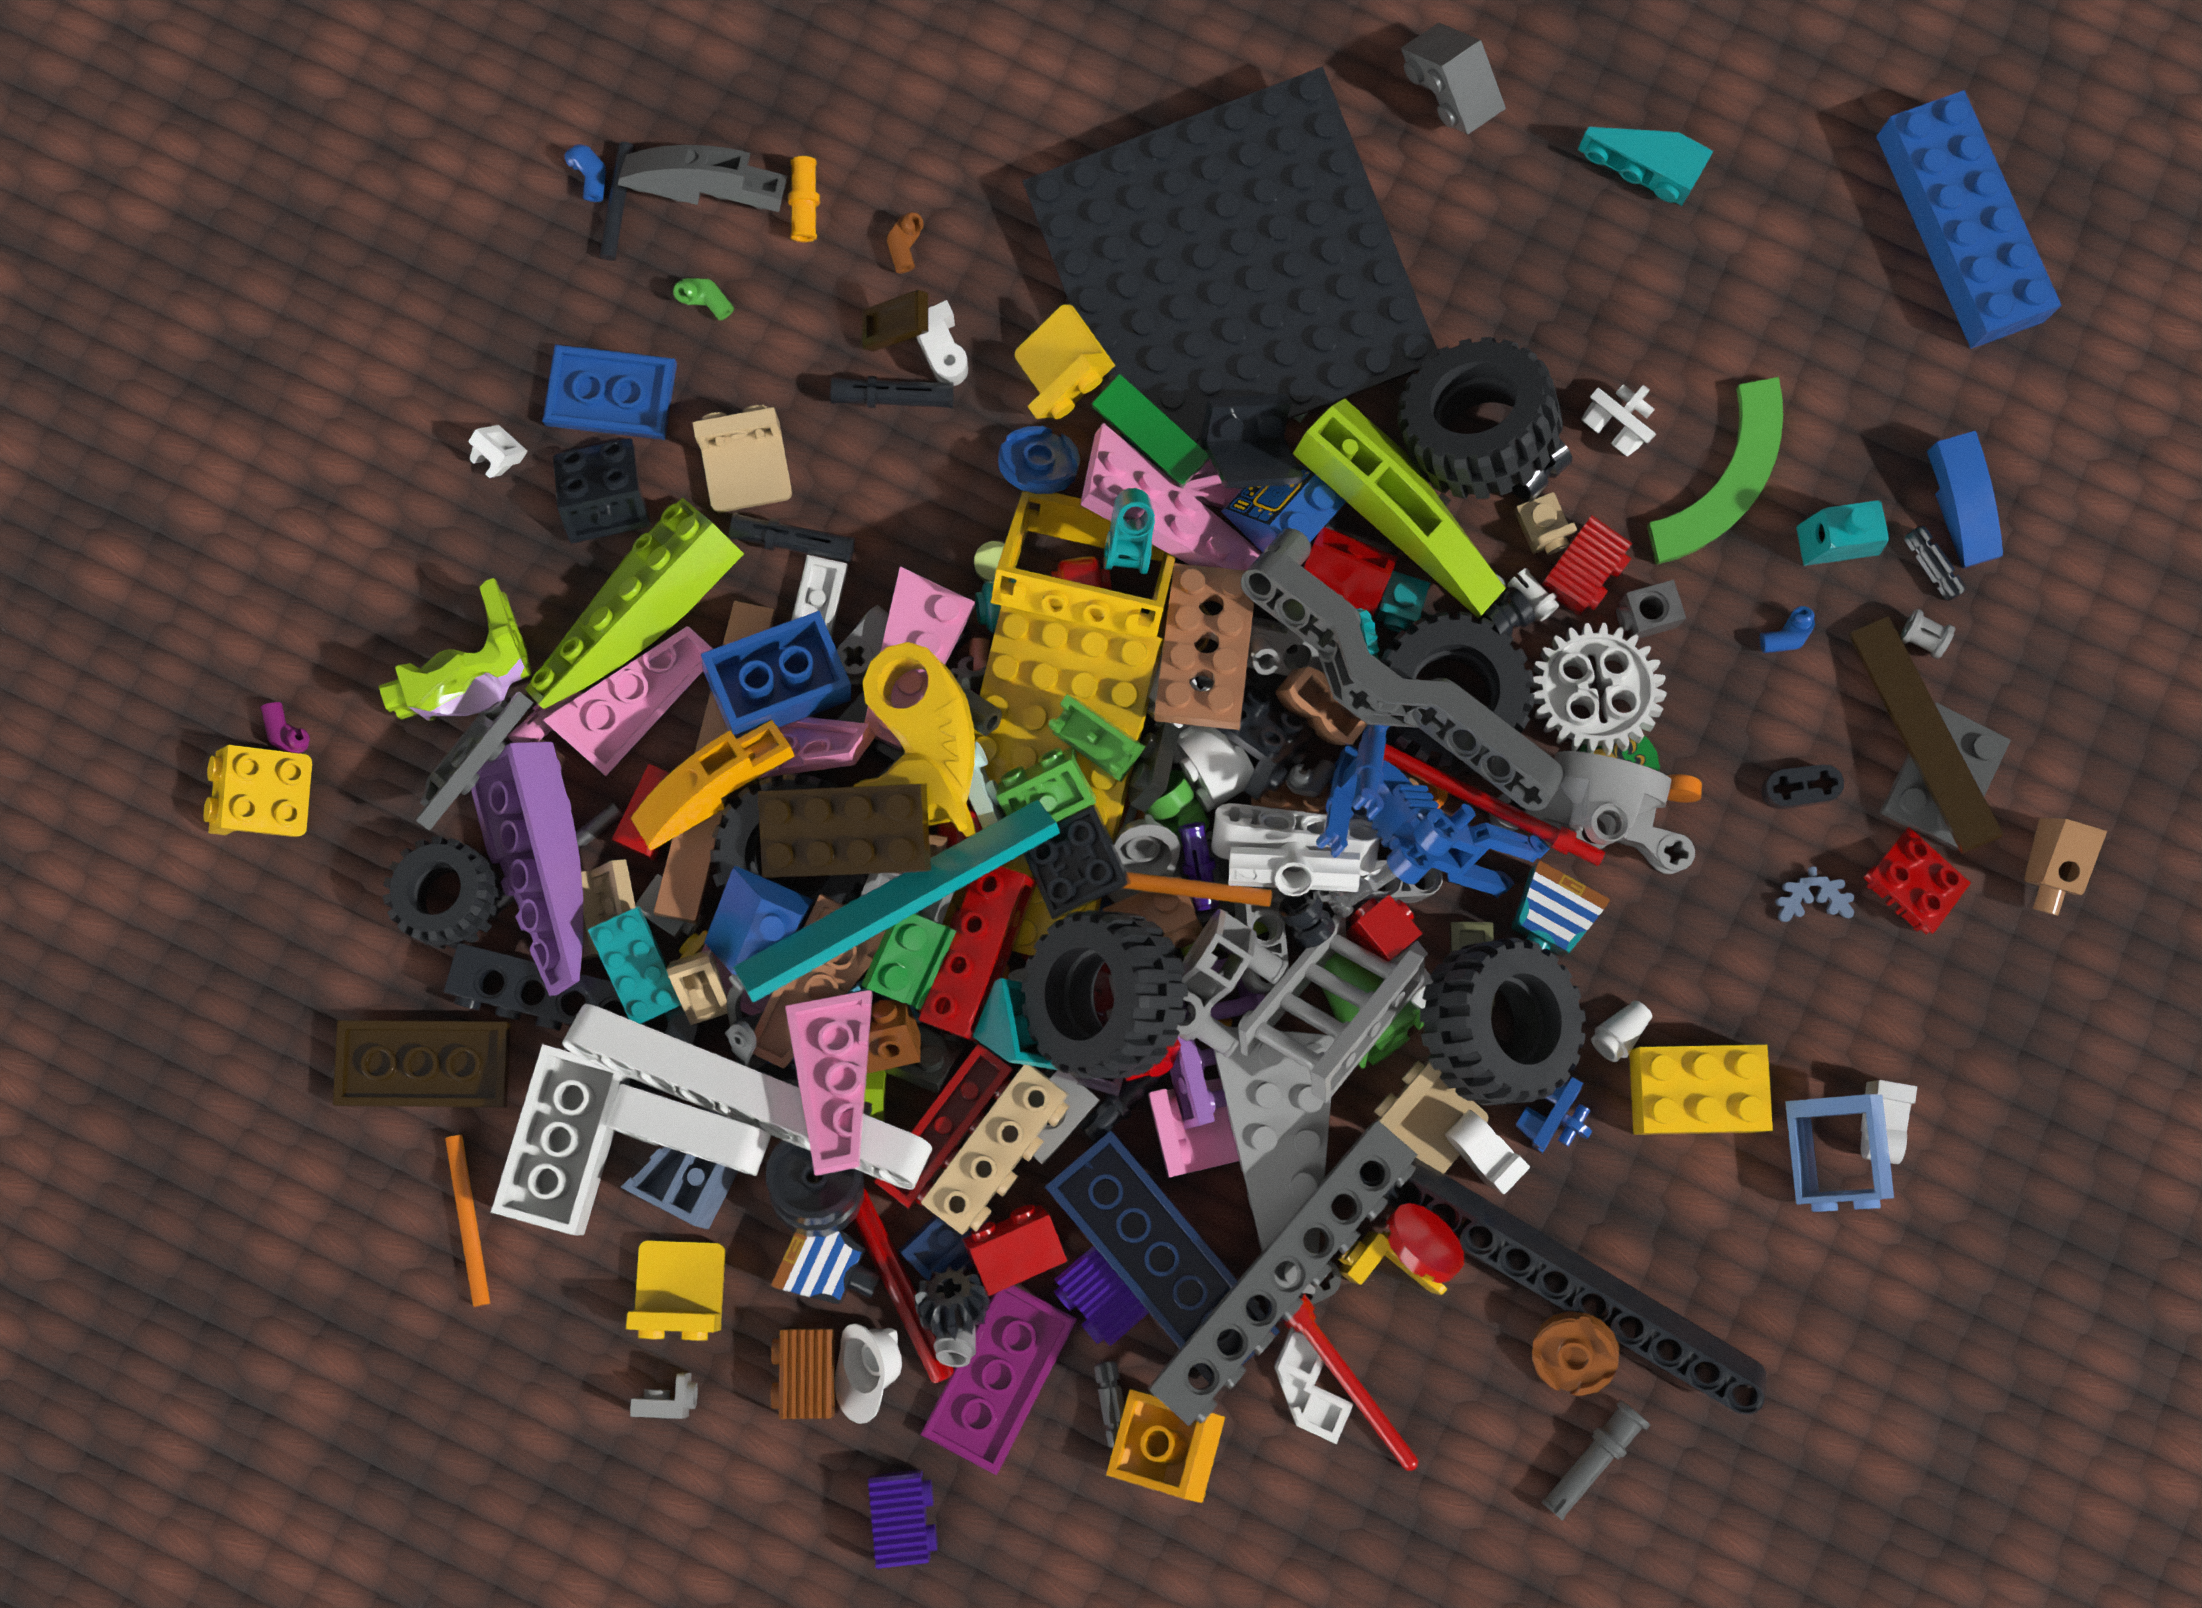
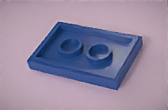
M555 345L542 422L545 426L665 440L677 362L674 358Z

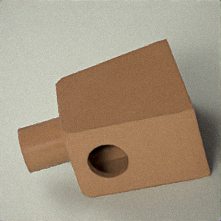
M2039 819L2024 877L2025 882L2040 886L2033 906L2034 910L2058 916L2065 894L2083 895L2107 831L2069 819Z

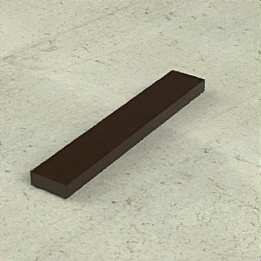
M1885 617L1850 632L1849 638L1961 854L2001 838L2003 833L1890 617Z

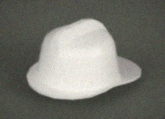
M856 1323L848 1325L842 1333L840 1353L835 1372V1392L842 1412L851 1421L858 1424L869 1422L876 1416L884 1389L894 1382L901 1373L902 1359L897 1346L898 1333L892 1328L868 1330L866 1327Z

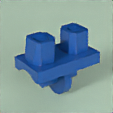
M1572 1077L1561 1088H1556L1552 1095L1544 1098L1555 1105L1547 1118L1528 1106L1526 1107L1515 1127L1533 1141L1532 1148L1543 1154L1560 1124L1565 1129L1558 1141L1567 1147L1570 1146L1576 1135L1585 1139L1590 1137L1592 1130L1583 1124L1590 1110L1579 1104L1572 1116L1567 1114L1582 1089V1082Z

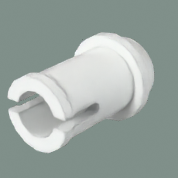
M1525 568L1518 575L1520 576L1519 579L1528 588H1525L1516 577L1512 578L1507 587L1509 589L1516 587L1520 590L1533 608L1535 617L1543 621L1558 608L1559 604L1555 601L1557 596L1554 593L1549 594L1529 573L1530 571Z

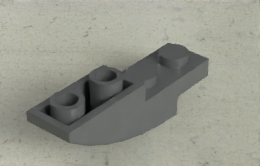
M673 145L644 149L627 154L619 176L618 185L632 188L638 192H648L671 198L677 202L698 205L700 194L705 193L718 199H728L752 205L758 209L779 212L787 175L748 166L750 152L708 145Z

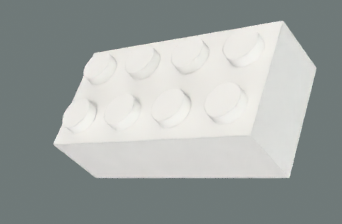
M542 1044L491 1212L571 1235H584L615 1130L605 1126L620 1084L629 1086L630 1077L583 1059L572 1052Z

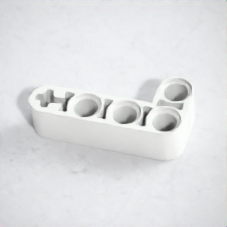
M1236 803L1221 805L1216 810L1211 849L1215 855L1221 858L1230 859V846L1279 849L1282 845L1290 842L1302 843L1310 850L1332 851L1329 845L1320 849L1316 844L1317 838L1324 832L1327 815ZM1352 806L1351 810L1354 812V815L1350 818L1348 846L1343 852L1360 853V876H1365L1372 873L1375 869L1380 839L1376 835L1378 831H1374L1371 827L1373 822H1368L1366 819L1367 809L1362 806L1359 810H1355ZM1290 866V868L1302 869L1298 866Z
M623 1084L619 1086L605 1126L655 1146L659 1144L754 1176L758 1173L771 1137V1133L754 1126Z

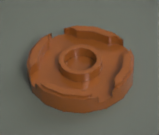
M1568 1311L1553 1315L1540 1325L1533 1339L1532 1362L1537 1374L1549 1387L1560 1391V1388L1565 1391H1571L1570 1395L1583 1396L1598 1392L1611 1383L1618 1367L1619 1345L1614 1332L1602 1320L1587 1313Z

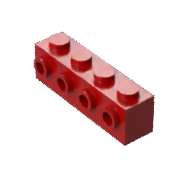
M1000 866L965 885L967 894L962 907L955 911L950 922V927L957 932L922 1009H919L921 1012L919 1021L973 1042H978L972 1036L995 981L1002 978L1037 886L1033 879L1025 874Z
M978 1043L911 1132L932 1146V1151L914 1189H904L878 1178L874 1182L907 1208H912L916 1202L923 1206L921 1204L922 1200L935 1184L932 1180L941 1168L946 1170L961 1150L958 1147L968 1133L970 1135L973 1134L987 1115L984 1113L993 1099L997 1101L1012 1082L1010 1076L1014 1072L1013 1069Z

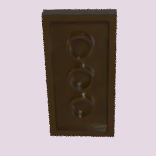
M927 783L758 791L762 878L931 871Z
M337 1020L333 1106L507 1108L511 1023Z

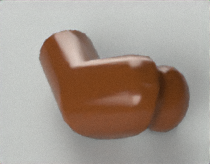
M908 212L906 215L901 216L887 236V244L897 273H906L915 268L910 248L924 226L922 217L916 212Z

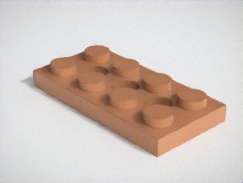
M1174 563L1154 721L1240 730L1255 603L1244 593L1241 587V578L1246 570ZM1215 601L1223 607V610L1217 615L1209 616L1201 612L1200 606L1205 602ZM1209 638L1218 644V648L1211 653H1202L1195 648V644L1201 639ZM1206 676L1213 681L1214 685L1207 691H1197L1191 687L1190 682L1195 677Z

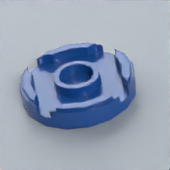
M1043 426L1023 427L1012 431L1007 435L1006 441L1001 444L998 454L999 470L1009 483L1020 490L1034 494H1052L1066 489L1075 481L1080 464L1078 448L1064 434L1061 433V437L1051 434L1052 429Z

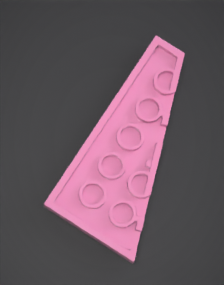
M1104 423L1100 426L1094 436L1081 500L1082 506L1111 521L1114 502L1119 493L1128 488H1138L1148 494L1155 514L1152 545L1189 565L1247 570L1262 554L1259 549L1184 488H1181L1167 474ZM1132 507L1125 512L1124 516L1129 519H1136L1141 517L1145 510L1140 507Z

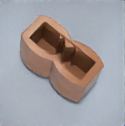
M1315 668L1293 669L1275 691L1279 701L1289 712L1306 718L1309 726L1316 730L1315 734L1330 744H1353L1368 725L1333 698L1326 675Z

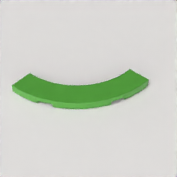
M1779 377L1739 384L1736 388L1739 403L1738 441L1732 459L1722 477L1703 498L1680 513L1650 522L1647 525L1656 565L1694 553L1717 539L1748 511L1760 495L1775 464L1782 437L1783 402Z

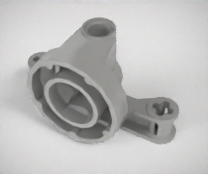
M1575 751L1557 752L1555 760L1562 766L1564 780L1547 807L1539 811L1527 810L1505 793L1498 797V799L1508 804L1510 802L1513 803L1514 807L1552 826L1560 827L1562 825L1576 832L1577 838L1587 842L1582 836L1584 828L1589 839L1594 842L1589 844L1599 849L1614 842L1636 847L1655 870L1662 874H1673L1684 870L1692 864L1695 858V848L1688 837L1653 827L1656 808L1666 806L1672 779L1646 766L1592 753ZM1490 813L1488 815L1492 825L1510 831L1520 829ZM1674 846V853L1680 855V859L1670 863V856L1664 853V849Z

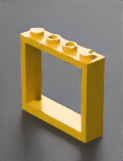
M1022 491L996 568L991 603L1131 636L1157 637L1176 557L1152 545L1151 559L1162 561L1153 600L1016 569L1027 531L1105 548L1106 537L1111 525V521L1082 506V499L1059 493L1034 494ZM1028 502L1041 504L1040 510L1029 509ZM1012 578L1016 579L1015 583L1011 582ZM1141 608L1150 610L1149 614L1141 613Z

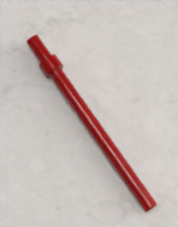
M1388 744L1385 745L1383 760L1391 763L1396 768L1551 843L1550 848L1563 855H1567L1569 852L1597 867L1602 862L1605 851L1577 838L1576 832L1562 825L1558 829Z

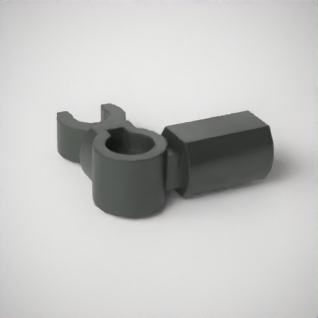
M966 656L958 663V669L953 668L950 671L966 694L974 729L987 736L998 728L1002 712L999 708L970 690L982 687L986 666L979 671H972L974 658Z

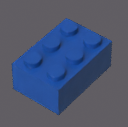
M820 610L701 654L705 677L727 730H731L736 739L770 720H773L779 728L851 701L850 680Z

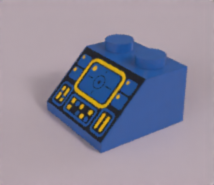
M1298 464L1303 474L1300 484L1243 488L1221 512L1255 546L1264 552L1282 530L1288 528L1302 532L1311 542L1346 501L1313 471Z

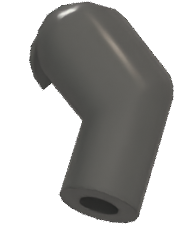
M1326 759L1320 760L1313 770L1310 768L1307 771L1302 770L1304 764L1293 766L1289 771L1290 773L1286 776V784L1290 791L1312 798L1319 796L1333 778L1334 771L1336 770L1335 765Z

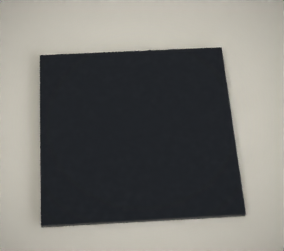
M1323 66L1022 181L1070 305L1075 308L1115 364L1102 378L1101 385L1103 390L1121 374L1204 451L1206 449L1200 438L1208 398L1286 394L1291 403L1287 419L1289 420L1418 371V366L1427 357L1432 360L1437 356L1438 349ZM1120 433L1122 439H1124V440H1125L1127 443H1129L1133 448H1135L1138 452H1140L1143 456H1145L1149 461H1151V460H1150L1144 453H1142L1133 443H1131L1122 433Z

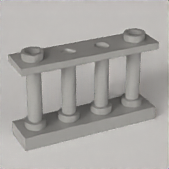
M1340 911L1332 918L1335 930L1331 937L1316 947L1306 948L1254 1011L1249 1010L1242 1017L1238 1026L1242 1054L1248 1057L1261 1041L1307 1067L1311 1075L1312 1095L1326 1103L1424 983V957L1409 950L1400 962L1390 963L1347 939L1346 915ZM1337 952L1382 977L1384 980L1375 992L1370 991L1366 993L1325 970L1323 967ZM1312 981L1358 1007L1359 1012L1351 1022L1345 1021L1342 1023L1301 1000L1298 996ZM1288 1011L1335 1039L1326 1052L1316 1053L1274 1029L1273 1026Z

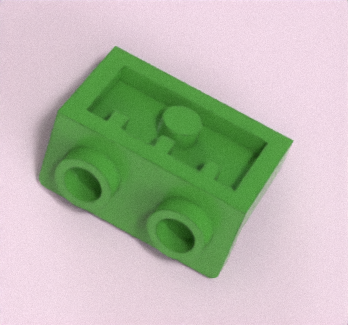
M1070 747L1064 751L1061 748H1055L1042 755L1038 759L1039 763L1025 770L1020 766L1005 773L1001 777L996 793V798L1005 814L1008 816L1038 800L1052 818L1058 822L1096 803V796L1076 762L1077 753L1074 748Z

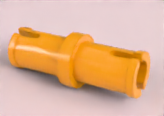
M797 156L791 159L792 192L788 194V204L792 206L791 239L797 242H812L814 239H817L816 206L820 204V195L816 192L817 161L809 156Z

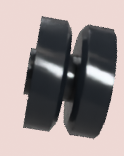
M782 1140L773 1149L766 1165V1185L777 1218L789 1230L806 1237H827L845 1229L857 1217L864 1201V1178L861 1171L851 1168L815 1176L811 1151L785 1140Z

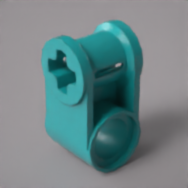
M1128 488L1121 491L1115 499L1110 531L1105 542L1104 569L1111 570L1113 566L1138 569L1140 574H1147L1155 514L1148 494L1141 489ZM1132 507H1140L1145 510L1141 517L1136 519H1129L1124 516L1125 512Z

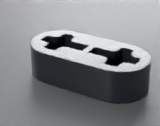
M1822 764L1783 769L1774 772L1764 780L1761 794L1764 801L1775 809L1821 805L1833 801L1842 793L1844 778L1842 773L1831 765ZM1820 774H1822L1825 781H1831L1832 787L1826 790V795H1824L1822 788L1808 789L1807 784L1818 780ZM1779 779H1781L1784 786L1797 785L1798 790L1787 794L1785 800H1783L1781 793H1774L1773 787L1779 784Z

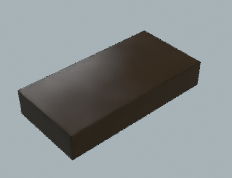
M921 290L909 292L862 310V348L872 352L929 332L928 293Z

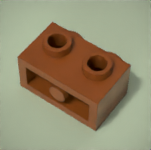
M894 999L882 1000L872 1004L866 1074L920 1062V1031L910 1005Z

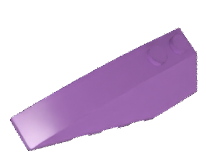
M553 742L509 743L494 761L489 762L487 760L478 770L477 774L480 777L471 791L488 856L492 863H499L505 878L500 883L505 895L514 896L520 910L515 918L521 931L529 932L533 939L530 952L549 996L558 995L580 981L583 947V888L580 856L571 813V802L566 794L561 775V765L557 759Z

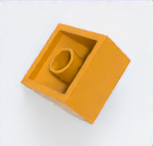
M1130 1389L1106 1475L1176 1497L1203 1503L1225 1417L1211 1413L1202 1424L1194 1420L1188 1426L1157 1397Z

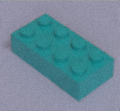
M640 906L587 929L629 1020L641 1024L681 1005L668 977V966Z

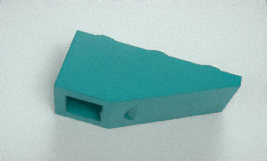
M1588 127L1577 149L1584 153L1589 161L1597 165H1606L1619 172L1620 176L1626 181L1633 184L1640 183L1653 190L1661 200L1668 203L1675 202L1680 206L1684 204L1713 153V150L1679 132Z

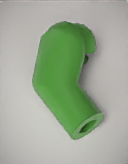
M687 278L677 282L674 286L673 293L679 302L687 305L708 306L718 320L727 318L734 311L732 304L710 279Z

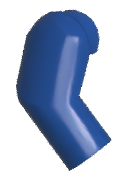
M1806 606L1796 607L1781 631L1761 633L1760 648L1762 653L1801 648L1815 626V616L1812 609Z

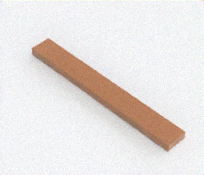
M734 601L723 645L772 628L775 610ZM712 691L710 692L695 753L711 741L728 732ZM730 793L721 798L725 808L727 806ZM724 809L672 839L654 908L655 916L697 924L712 866L710 850L715 849L716 838L712 836L715 826L721 824L724 815L721 814Z

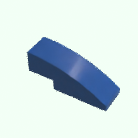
M1972 431L1936 442L1927 451L1940 490L1935 495L1962 569L2002 557L2003 549L1997 505L1977 432Z

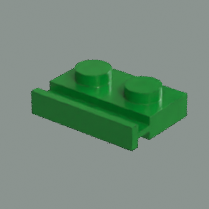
M917 913L889 927L884 933L862 985L866 989L899 1002L907 1003L921 1010L957 931Z

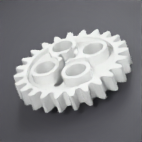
M1586 623L1581 636L1571 627L1566 634L1567 642L1556 635L1552 641L1554 650L1546 647L1543 648L1540 656L1545 662L1536 661L1533 671L1540 675L1533 677L1534 684L1531 686L1534 689L1540 690L1533 693L1535 695L1534 704H1542L1536 711L1535 718L1542 719L1548 717L1549 721L1544 728L1545 733L1554 729L1560 731L1556 743L1560 744L1567 738L1573 740L1572 751H1576L1581 743L1587 744V751L1592 754L1596 747L1601 745L1606 756H1609L1613 750L1614 743L1624 752L1629 746L1628 737L1640 743L1644 737L1641 728L1651 732L1656 724L1651 717H1659L1663 711V708L1656 703L1662 702L1666 697V692L1656 687L1663 685L1666 678L1665 675L1653 674L1660 665V660H1646L1651 647L1646 646L1639 650L1635 647L1638 635L1635 634L1626 641L1622 639V627H1619L1614 635H1609L1606 623H1602L1598 633H1593L1589 623ZM1590 655L1594 656L1596 661L1597 687L1599 690H1605L1600 704L1607 723L1600 722L1598 692L1596 689H1590L1595 677L1591 662L1588 659ZM1609 660L1617 661L1623 666L1624 672L1620 674L1609 672L1604 662ZM1575 666L1582 671L1583 678L1571 679L1564 673L1563 668ZM1615 699L1627 701L1630 704L1631 712H1618L1613 707L1612 701ZM1583 705L1589 710L1591 716L1586 719L1575 717L1570 707Z

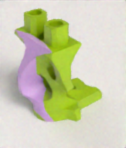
M495 578L486 580L480 586L489 627V634L484 648L475 654L454 649L443 650L431 658L421 669L411 663L396 666L398 679L379 686L384 706L389 712L395 711L397 717L401 720L419 714L428 721L434 720L437 716H468L480 713L503 701L509 686L513 682L531 676L526 644L517 627L505 592H501Z

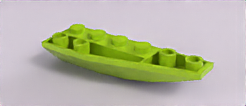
M1346 399L1332 405L1305 433L1294 450L1293 455L1477 618H1480L1506 588L1408 454Z
M682 497L676 504H672L663 512L661 520L648 533L641 535L635 541L632 550L625 556L544 665L534 674L525 690L538 705L545 709L579 692L619 668L655 642L685 616L744 553L708 518Z

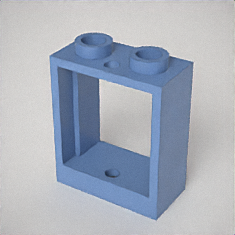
M1866 1094L1785 1101L1796 1204H1811L1812 1212L1838 1211L1837 1202L1853 1201L1854 1210L1881 1208L1880 1199L1894 1198L1883 1095ZM1866 1113L1874 1189L1819 1192L1811 1118Z

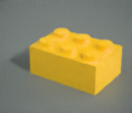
M1768 1045L1639 1047L1632 1049L1629 1053L1633 1135L1773 1131Z

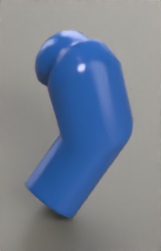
M576 144L573 148H569L566 151V164L568 167L572 166L574 170L579 169L585 176L583 198L590 202H601L604 196L606 166L589 146Z

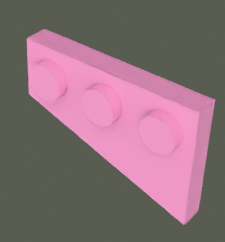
M805 717L778 728L791 746L795 757L758 778L855 765L876 736L870 724Z

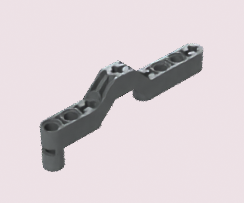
M1291 528L1282 530L1244 572L1241 578V587L1244 593L1318 651L1332 696L1341 705L1368 725L1420 728L1520 806L1532 811H1539L1547 807L1564 780L1562 766L1454 682L1445 678H1435L1432 681L1403 679L1368 652L1360 629L1361 621L1357 609L1301 566L1311 552V544L1302 532Z

